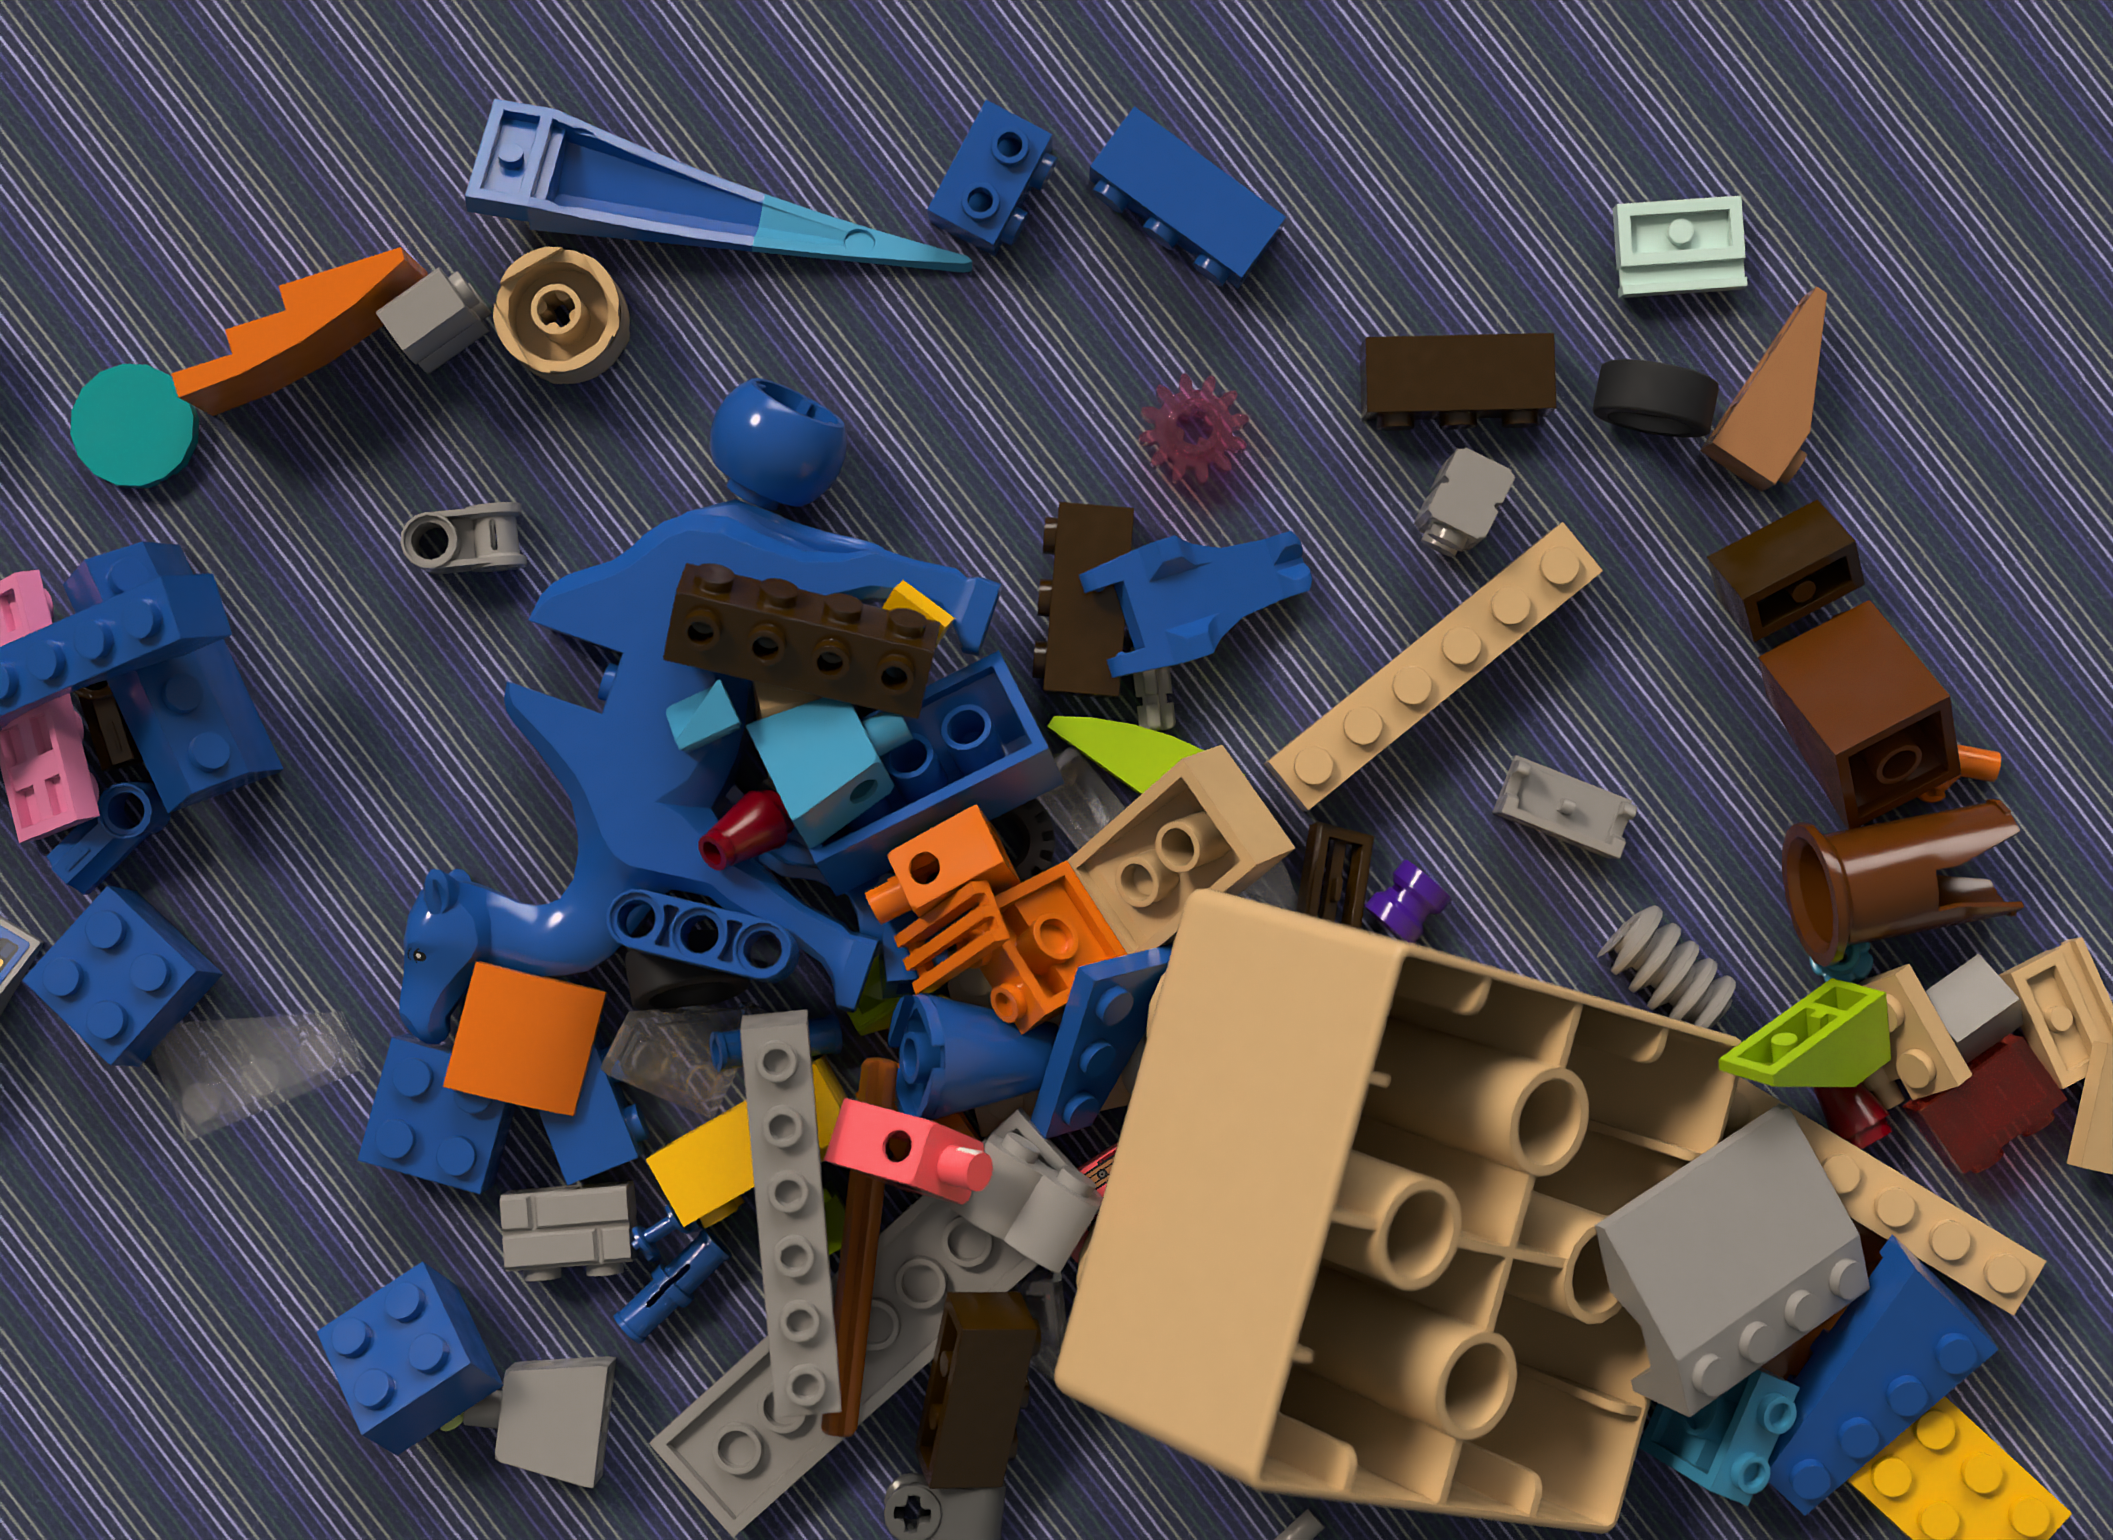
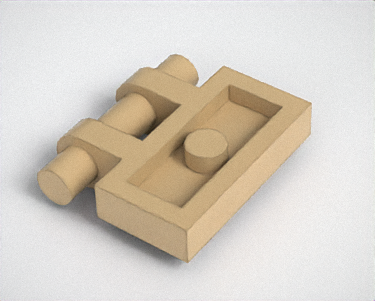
M1910 964L1864 979L1858 984L1886 992L1891 1060L1862 1082L1869 1091H1872L1875 1098L1886 1110L1899 1105L1905 1100L1895 1082L1896 1079H1901L1912 1100H1916L1958 1087L1972 1076L1970 1069Z

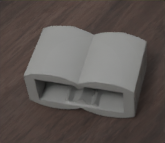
M438 267L377 310L376 314L407 357L414 364H419L427 374H430L487 334L490 330L483 319L492 314V312L471 283H467L458 271L448 277Z
M1008 1132L1004 1138L992 1133L984 1145V1152L991 1157L993 1164L989 1183L981 1191H971L970 1198L965 1204L960 1205L950 1202L948 1207L980 1229L1004 1240L1027 1258L1059 1274L1100 1208L1102 1199L1093 1193L1096 1184L1090 1178L1069 1166H1063L1060 1172L1046 1166L1037 1159L1041 1153L1040 1149L1016 1133Z

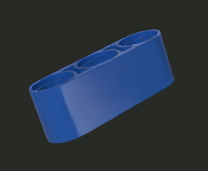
M630 889L620 893L612 900L607 910L606 924L611 936L618 943L640 953L763 983H776L786 979L794 972L799 961V948L796 939L788 930L770 920L639 889ZM650 905L656 915L652 931L644 937L632 938L627 929V918L630 912L638 906ZM713 920L719 931L715 946L708 952L702 954L694 953L689 945V933L692 927L700 921ZM765 935H776L782 945V954L778 962L772 967L757 969L751 959V948L754 942Z

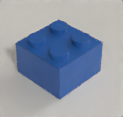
M107 885L22 981L110 1066L140 1067L223 973L137 891Z
M408 1033L392 1037L357 1161L481 1194L494 1187L516 1104L443 1087L453 1050L452 1045L444 1043L426 1044Z
M423 1261L316 1331L361 1435L397 1456L504 1386L457 1285Z

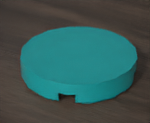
M121 364L99 372L81 389L71 411L70 435L78 457L94 475L122 488L148 489L162 484L160 482L167 480L173 474H178L188 465L198 444L199 416L195 406L178 398L172 376L149 365Z

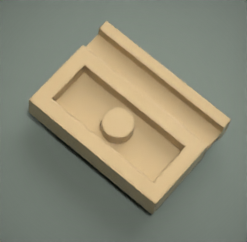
M2083 937L2068 939L2062 942L2060 946L2052 950H2046L1999 974L2002 980L2020 998L2023 1025L2020 1027L2049 1090L2064 1089L2086 1077L2093 1041L2113 1044V1003Z

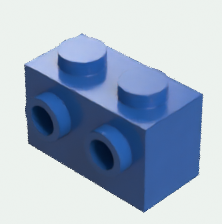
M985 100L927 209L929 222L994 257L1003 242L1012 246L1023 229L1029 212L1021 209L1031 188L1042 191L1057 163L1058 158L1050 154L1053 149V134Z

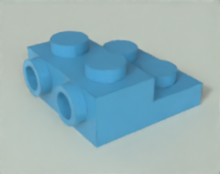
M1760 1367L1691 1417L1657 1403L1638 1447L1705 1489L1748 1506L1753 1494L1761 1491L1770 1479L1771 1470L1768 1459L1779 1434L1788 1431L1795 1422L1797 1411L1794 1400L1800 1387Z

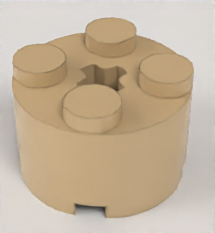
M543 247L518 258L503 275L496 303H494V325L505 348L536 376L553 384L584 382L599 376L610 368L626 348L630 337V317L625 297L609 273L594 258L574 250L563 249L562 247ZM561 305H565L571 311L569 313L570 322L563 327H560L555 322L557 315L554 310Z

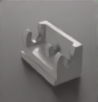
M1515 755L1492 813L1607 859H1618L1621 857L1626 844L1625 839L1622 838L1624 829L1629 819L1632 820L1635 817L1637 806L1631 804L1632 800Z

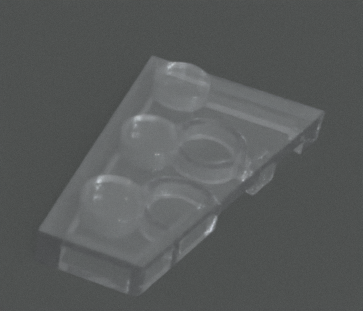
M343 1011L176 1023L151 1050L187 1142L367 1069Z

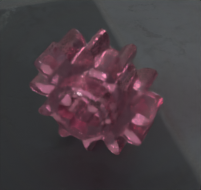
M1186 373L1182 374L1178 386L1179 393L1173 395L1170 389L1163 385L1156 387L1157 400L1163 405L1161 409L1150 406L1142 407L1140 416L1147 423L1154 424L1155 429L1147 430L1140 434L1139 444L1143 446L1157 445L1159 450L1154 453L1150 467L1157 469L1169 461L1174 465L1171 475L1172 483L1178 484L1182 480L1185 470H1194L1197 483L1200 486H1205L1209 473L1207 467L1214 465L1220 473L1228 475L1232 467L1229 458L1224 453L1227 450L1232 453H1244L1246 449V442L1240 437L1233 436L1232 430L1244 428L1248 424L1249 418L1247 415L1239 413L1230 415L1228 409L1233 406L1237 397L1235 390L1225 393L1221 398L1213 395L1216 384L1214 376L1210 375L1206 378L1201 390H1194L1190 377ZM1190 416L1203 419L1202 430L1210 434V437L1206 440L1199 436L1197 445L1189 444L1183 440L1185 431L1177 427V423L1181 421L1188 424Z

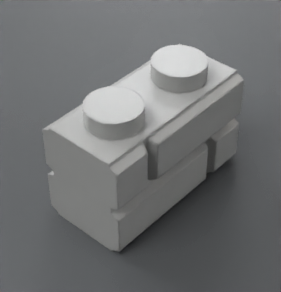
M1466 447L1464 449H1457L1441 466L1430 489L1431 493L1425 499L1414 521L1418 528L1417 530L1424 533L1421 542L1429 548L1450 557H1455L1457 551L1470 550L1486 538L1499 512L1496 508L1503 503L1515 479L1511 472L1512 470Z
M634 1181L509 1190L500 1195L504 1268L506 1272L523 1270L524 1281L557 1279L562 1277L561 1267L586 1265V1276H607L623 1273L624 1262L635 1260L639 1256L640 1250H635L631 1243L634 1241L632 1228L638 1226Z

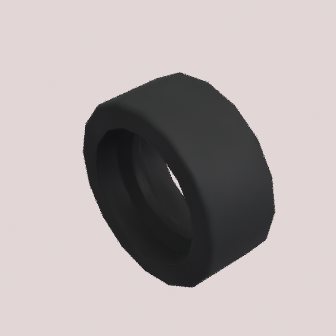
M1634 359L1610 360L1601 365L1593 403V413L1605 422L1643 433L1681 438L1702 437L1710 434L1719 383L1708 375L1671 364Z
M718 929L690 931L689 945L693 952L702 954L710 951L718 940ZM633 949L626 953L625 957L632 1006L641 1011L676 1012L713 1005L738 996L749 988L751 982L747 978L640 953Z

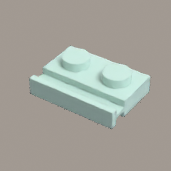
M1741 196L1617 204L1612 208L1616 267L1619 270V298L1742 290L1748 286L1747 277H1745L1744 259L1746 256Z

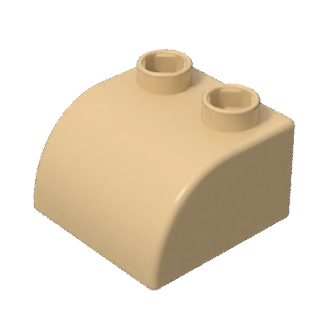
M1213 889L1195 890L1185 902L1167 970L1161 976L1149 1003L1146 1026L1147 1042L1097 1221L1091 1226L1079 1253L1076 1277L1077 1292L1055 1367L1054 1381L1058 1389L1062 1393L1259 1491L1598 1534L1609 1532L1616 1525L1620 1515L1651 1399L1633 1391L1631 1380L1648 1369L1650 1362L1641 1325L1610 1292L1595 1225L1722 1141L1739 1076L1720 1071L1718 1059L1739 1045L1741 1040L1735 1036L1400 940Z

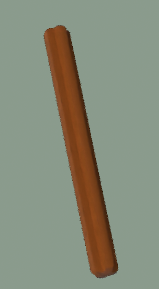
M877 1057L864 1060L861 1066L858 1101L893 1110L898 1074L897 1062ZM890 1138L888 1139L886 1144L887 1157L889 1153ZM851 1170L849 1173L834 1306L841 1384V1412L822 1414L821 1422L823 1433L838 1437H851L858 1427L885 1183Z

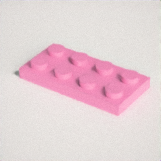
M39 570L15 572L0 580V647L52 624L53 602L49 592L43 587ZM70 693L24 713L12 720L0 731V768L19 843L40 840L100 816L97 805L99 788L94 775L88 769L82 745L84 738L83 723L79 714L73 708Z

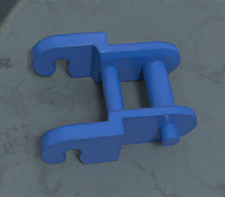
M671 1204L665 1206L667 1214L665 1218L648 1229L640 1226L632 1228L634 1241L631 1243L635 1250L641 1249L647 1261L655 1262L661 1258L659 1248L655 1244L657 1241L675 1229L684 1234L700 1232L704 1228L700 1219L683 1227Z

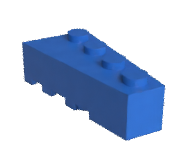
M1893 1234L1879 1253L1883 1258L1868 1278L1870 1289L1848 1305L1830 1331L1825 1328L1821 1331L1810 1346L1813 1354L1797 1376L1789 1375L1787 1381L1800 1387L1794 1400L1797 1411L1796 1419L1788 1431L1778 1436L1768 1459L1771 1470L1768 1482L1805 1516L1999 1350L1974 1312Z

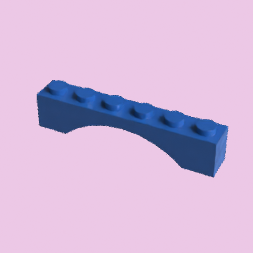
M213 573L159 576L1 646L0 731L12 720L53 699L117 675L184 656L231 636L232 632Z

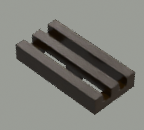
M1322 822L1311 824L1308 829L1296 912L1317 918L1327 847L1330 840L1319 919L1335 923L1337 903L1341 898L1343 884L1341 876L1346 844L1353 845L1341 925L1361 930L1374 836Z

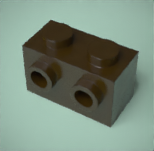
M1818 499L1707 556L1718 601L1753 642L1865 585L1855 539Z

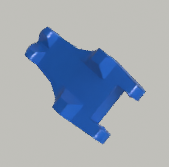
M1288 531L1263 540L1217 548L1192 544L1174 535L1134 549L1080 574L1079 579L1084 593L1091 591L1101 592L1105 587L1114 584L1135 651L1129 653L1119 652L1115 657L1106 660L1111 677H1124L1176 666L1213 654L1221 638L1244 616L1284 598L1309 591L1312 575L1309 567L1303 561V547L1300 539L1292 531Z

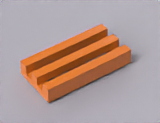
M981 880L972 881L895 935L894 939L898 948L908 947L910 955L904 958L903 962L907 971L916 970L919 978L912 982L915 994L918 995L919 993L934 992L1010 940V936L988 881ZM979 902V907L925 943L924 940ZM985 922L987 923L988 931L934 967L933 958L953 944L963 940Z

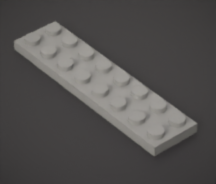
M1021 1106L982 1140L983 1145H985L992 1133L1004 1138L1008 1132H1013L1024 1137L1040 1149L1041 1153L1037 1159L1046 1166L1060 1172L1063 1166H1069L1079 1171L1050 1138L1045 1139L1031 1121L1030 1116ZM1094 1189L1093 1193L1103 1199L1098 1191ZM925 1195L920 1196L879 1234L858 1425L933 1359L947 1292H1008L1038 1264L1015 1250L1004 1240L987 1233L961 1217L948 1207L950 1202ZM838 1272L831 1277L834 1306ZM767 1335L656 1435L649 1444L734 1538L845 1437L831 1436L823 1433L821 1429L822 1414L775 1418Z

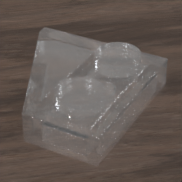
M751 1001L739 1002V1007L708 1009L706 1006L700 1005L680 1007L670 1013H664L658 1009L629 1011L600 1069L608 1076L713 1119L739 1068L728 1069L725 1072L715 1070L710 1054V1035L714 1031L738 1030L741 1028L743 1015L765 1014L767 1011Z

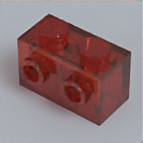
M2009 1034L1967 1063L1972 1076L1960 1086L1916 1100L1911 1099L1902 1106L1947 1168L1963 1174L1968 1171L1975 1174L1988 1169L2003 1157L2004 1151L2001 1147L2019 1134L2026 1137L2045 1128L2055 1118L2052 1110L2067 1100L2023 1037Z

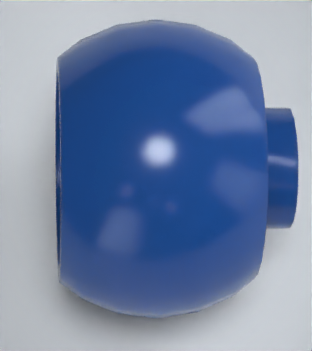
M752 378L741 383L729 393L715 413L710 429L709 448L714 465L730 477L726 485L731 492L751 504L775 511L780 503L796 507L806 506L819 499L831 488L841 472L846 457L847 433L843 421L818 402L781 384L766 379Z

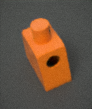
M976 804L891 850L887 856L896 875L864 890L875 917L882 925L911 910L920 918L972 881L987 880L993 896L1021 882L995 828ZM939 872L933 882L926 884L931 875Z

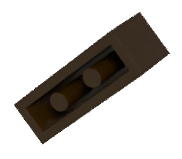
M1554 333L1365 337L1360 346L1361 421H1377V430L1381 431L1410 430L1415 428L1414 420L1439 419V428L1447 430L1477 427L1478 418H1502V427L1539 426V417H1547L1556 409Z
M1059 502L1058 517H1045L1042 554L1055 556L1053 580L1040 579L1037 616L1049 617L1048 641H1035L1032 678L1044 679L1043 691L1045 694L1106 699L1119 698L1121 677H1111L1106 661L1115 657L1119 652H1123L1125 618L1114 584L1105 587L1101 592L1091 591L1084 593L1079 575L1131 551L1134 508Z
M947 1292L914 1448L929 1489L991 1488L1003 1486L1008 1461H1013L1017 1454L1018 1437L1016 1423L1019 1410L1025 1409L1029 1400V1380L1027 1374L1031 1357H1036L1041 1347L1040 1323L1037 1318H1032L1021 1292Z

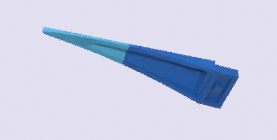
M494 99L465 193L467 212L529 222L530 230L963 273L972 271V260L968 256L867 228L758 192L656 153L557 109Z

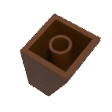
M1870 600L1848 611L1834 615L1827 622L1792 640L1781 642L1772 650L1758 657L1767 698L1847 829L1858 828L1961 775L1950 695Z

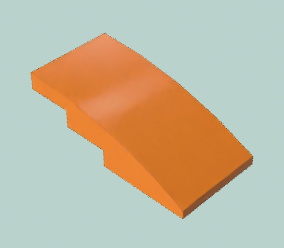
M399 247L279 285L286 310L225 329L232 354L171 373L178 398L215 416L280 390L332 362L382 327L384 324L377 316L376 311L427 276V271L404 249Z

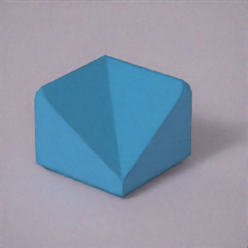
M720 679L717 680L714 686L679 701L666 709V716L679 750L687 753L741 729L740 725H742L724 683Z

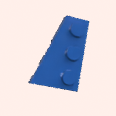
M1173 945L1156 947L1077 968L1031 1116V1121L1045 1139L1092 1126L1146 1031L1149 1003L1161 976L1167 970Z

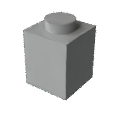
M1980 954L1974 956L1925 991L1966 1064L2023 1025L2020 998Z

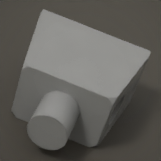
M603 1356L515 1362L505 1372L503 1390H496L464 1411L463 1423L467 1426L498 1429L495 1459L501 1463L582 1487L594 1488L603 1476L616 1357Z

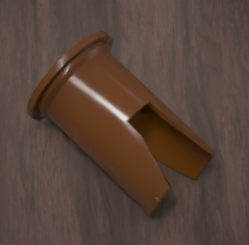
M1988 799L1986 803L1827 834H1821L1814 825L1800 822L1793 824L1786 831L1782 847V876L1792 923L1804 950L1814 963L1828 967L1835 965L1843 958L1847 946L2003 915L2017 916V912L2024 908L2023 902H2005L1998 895L1991 879L1936 875V870L1960 866L1981 853L2018 835L2020 830L2011 814V810L2000 800Z

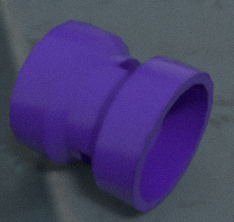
M1404 859L1392 873L1394 885L1388 887L1385 891L1375 892L1364 907L1401 941L1414 944L1424 933L1423 923L1427 920L1428 914H1440L1452 901V898L1422 870L1407 859Z

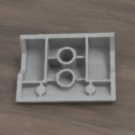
M1780 1103L1595 1225L1610 1292L1641 1325L1650 1367L1631 1380L1633 1391L1688 1417L1694 1415L1870 1289L1860 1235L1789 1106Z

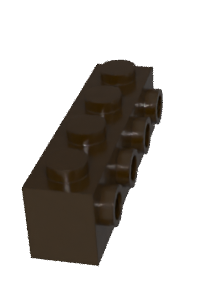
M686 563L675 592L663 660L919 719L940 622L927 619L923 614L912 609L896 608L887 610L865 605L859 599L847 594L833 593L822 595L801 590L795 584L783 579L770 578L762 581L737 575L729 568L719 564L706 563L698 566Z

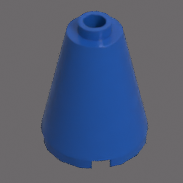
M925 993L905 995L899 999L893 1012L888 1034V1048H899L900 1068H898L894 1103L900 1113L932 1121L1039 1091L1059 1027L1055 1023L1046 1021L1021 1035L1014 1022H1004L997 1016L994 1009Z

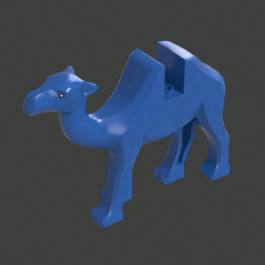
M737 499L691 510L681 516L664 521L645 533L631 548L614 560L568 574L552 583L540 595L528 621L548 630L622 655L619 665L610 663L603 675L598 691V699L606 701L602 713L508 681L506 682L504 702L509 717L539 752L571 799L578 834V857L573 880L560 899L549 904L534 905L523 903L492 888L472 882L470 876L462 869H454L449 874L439 869L430 870L426 876L424 888L420 891L408 915L403 940L404 976L399 1004V1014L403 1024L415 1037L426 1044H440L447 1039L451 1031V1015L468 992L474 966L478 961L540 976L569 975L596 968L612 958L624 946L618 943L609 933L606 916L612 900L620 893L630 889L646 890L667 896L674 891L695 893L712 898L725 910L770 920L782 926L796 939L798 947L818 960L832 980L837 1009L854 1013L860 1002L874 958L881 943L884 924L881 925L875 917L864 890L896 874L891 869L844 893L848 895L857 915L860 933L851 931L843 921L804 903L762 866L765 865L782 877L816 880L829 886L815 864L806 842L795 825L792 833L788 835L785 845L781 848L728 866L721 871L714 870L706 864L699 852V839L707 834L746 794L736 783L750 738V733L746 726L753 722L755 701L752 680L663 660L677 586L686 563L698 566L713 563L725 566L737 575L762 581L770 578L783 579L795 584L801 590L822 595L833 593L847 594L866 604L886 602L893 589L904 580L955 618L950 626L955 631L962 653L979 656L1001 594L1002 584L983 577L967 578L956 568L914 560L884 550L883 547L875 543L821 531L790 521L773 512ZM720 679L724 683L742 722V725H740L741 729L689 753L679 750L666 716V709L679 701L714 686L717 680ZM650 905L638 906L630 912L627 918V929L631 937L636 934L654 912Z

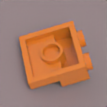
M1066 860L994 896L1010 940L980 959L970 968H979L992 987L991 1004L997 1016L1004 1022H1014L1022 1035L1064 1012L1079 966L1128 954ZM979 904L976 905L971 911H973L974 909H976V908L979 907L980 905H979ZM985 922L956 944L957 951L988 931L987 923Z

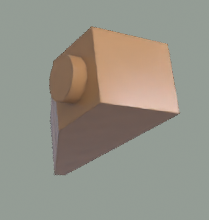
M1817 286L1801 298L1700 449L1702 453L1761 492L1775 485L1777 481L1786 485L1799 470L1807 456V453L1799 448L1811 430L1827 293Z

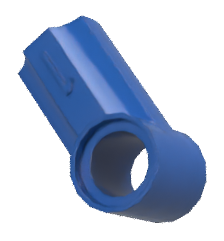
M125 782L114 784L104 790L97 803L100 816L78 824L46 856L52 865L51 869L67 885L77 889L83 895L90 894L149 835H154L165 828L170 820L171 813H167L153 782ZM132 793L140 798L145 811L142 821L137 826L129 822L124 811L125 801Z

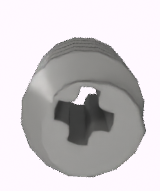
M1653 905L1633 915L1605 943L1597 958L1615 950L1618 956L1611 968V972L1617 975L1633 968L1636 974L1628 988L1632 993L1649 985L1655 989L1647 1004L1650 1010L1669 1003L1673 1008L1668 1018L1682 1022L1687 1020L1690 1024L1711 1029L1730 1008L1733 1000L1731 997L1736 988V981L1727 975L1713 980L1717 971V963L1711 958L1694 963L1699 953V945L1696 942L1689 940L1675 946L1681 935V928L1677 924L1670 923L1657 929L1663 917V911L1658 906Z

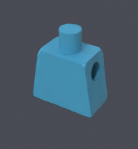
M825 697L754 721L746 726L792 822L809 849L825 841L891 793L894 784L880 756L913 739L902 715L882 711L862 722L851 703Z

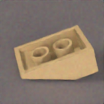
M1219 745L1181 759L1067 861L1127 954L1169 945L1175 940L1185 902L1195 890L1213 889L1237 896L1292 852L1295 846L1224 746Z

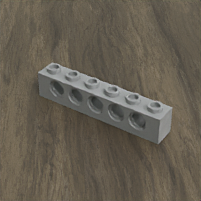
M798 1010L743 1015L740 1033L775 1418L841 1412V1384L808 1011Z

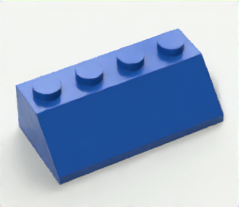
M142 541L83 560L63 583V587L75 613H78L159 576L193 574L180 545ZM224 639L184 656L106 679L168 814L280 773L284 769Z
M999 650L926 686L919 719L902 715L913 739L880 756L894 784L891 793L825 841L809 849L815 864L836 897L893 869L887 856L891 850L971 806L977 804L990 821L1065 784L1050 749ZM877 710L861 718L860 720L863 722L882 711Z

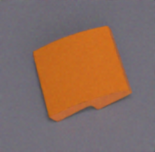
M482 961L476 962L443 1087L511 1104L575 1116L607 992L547 976L540 977Z

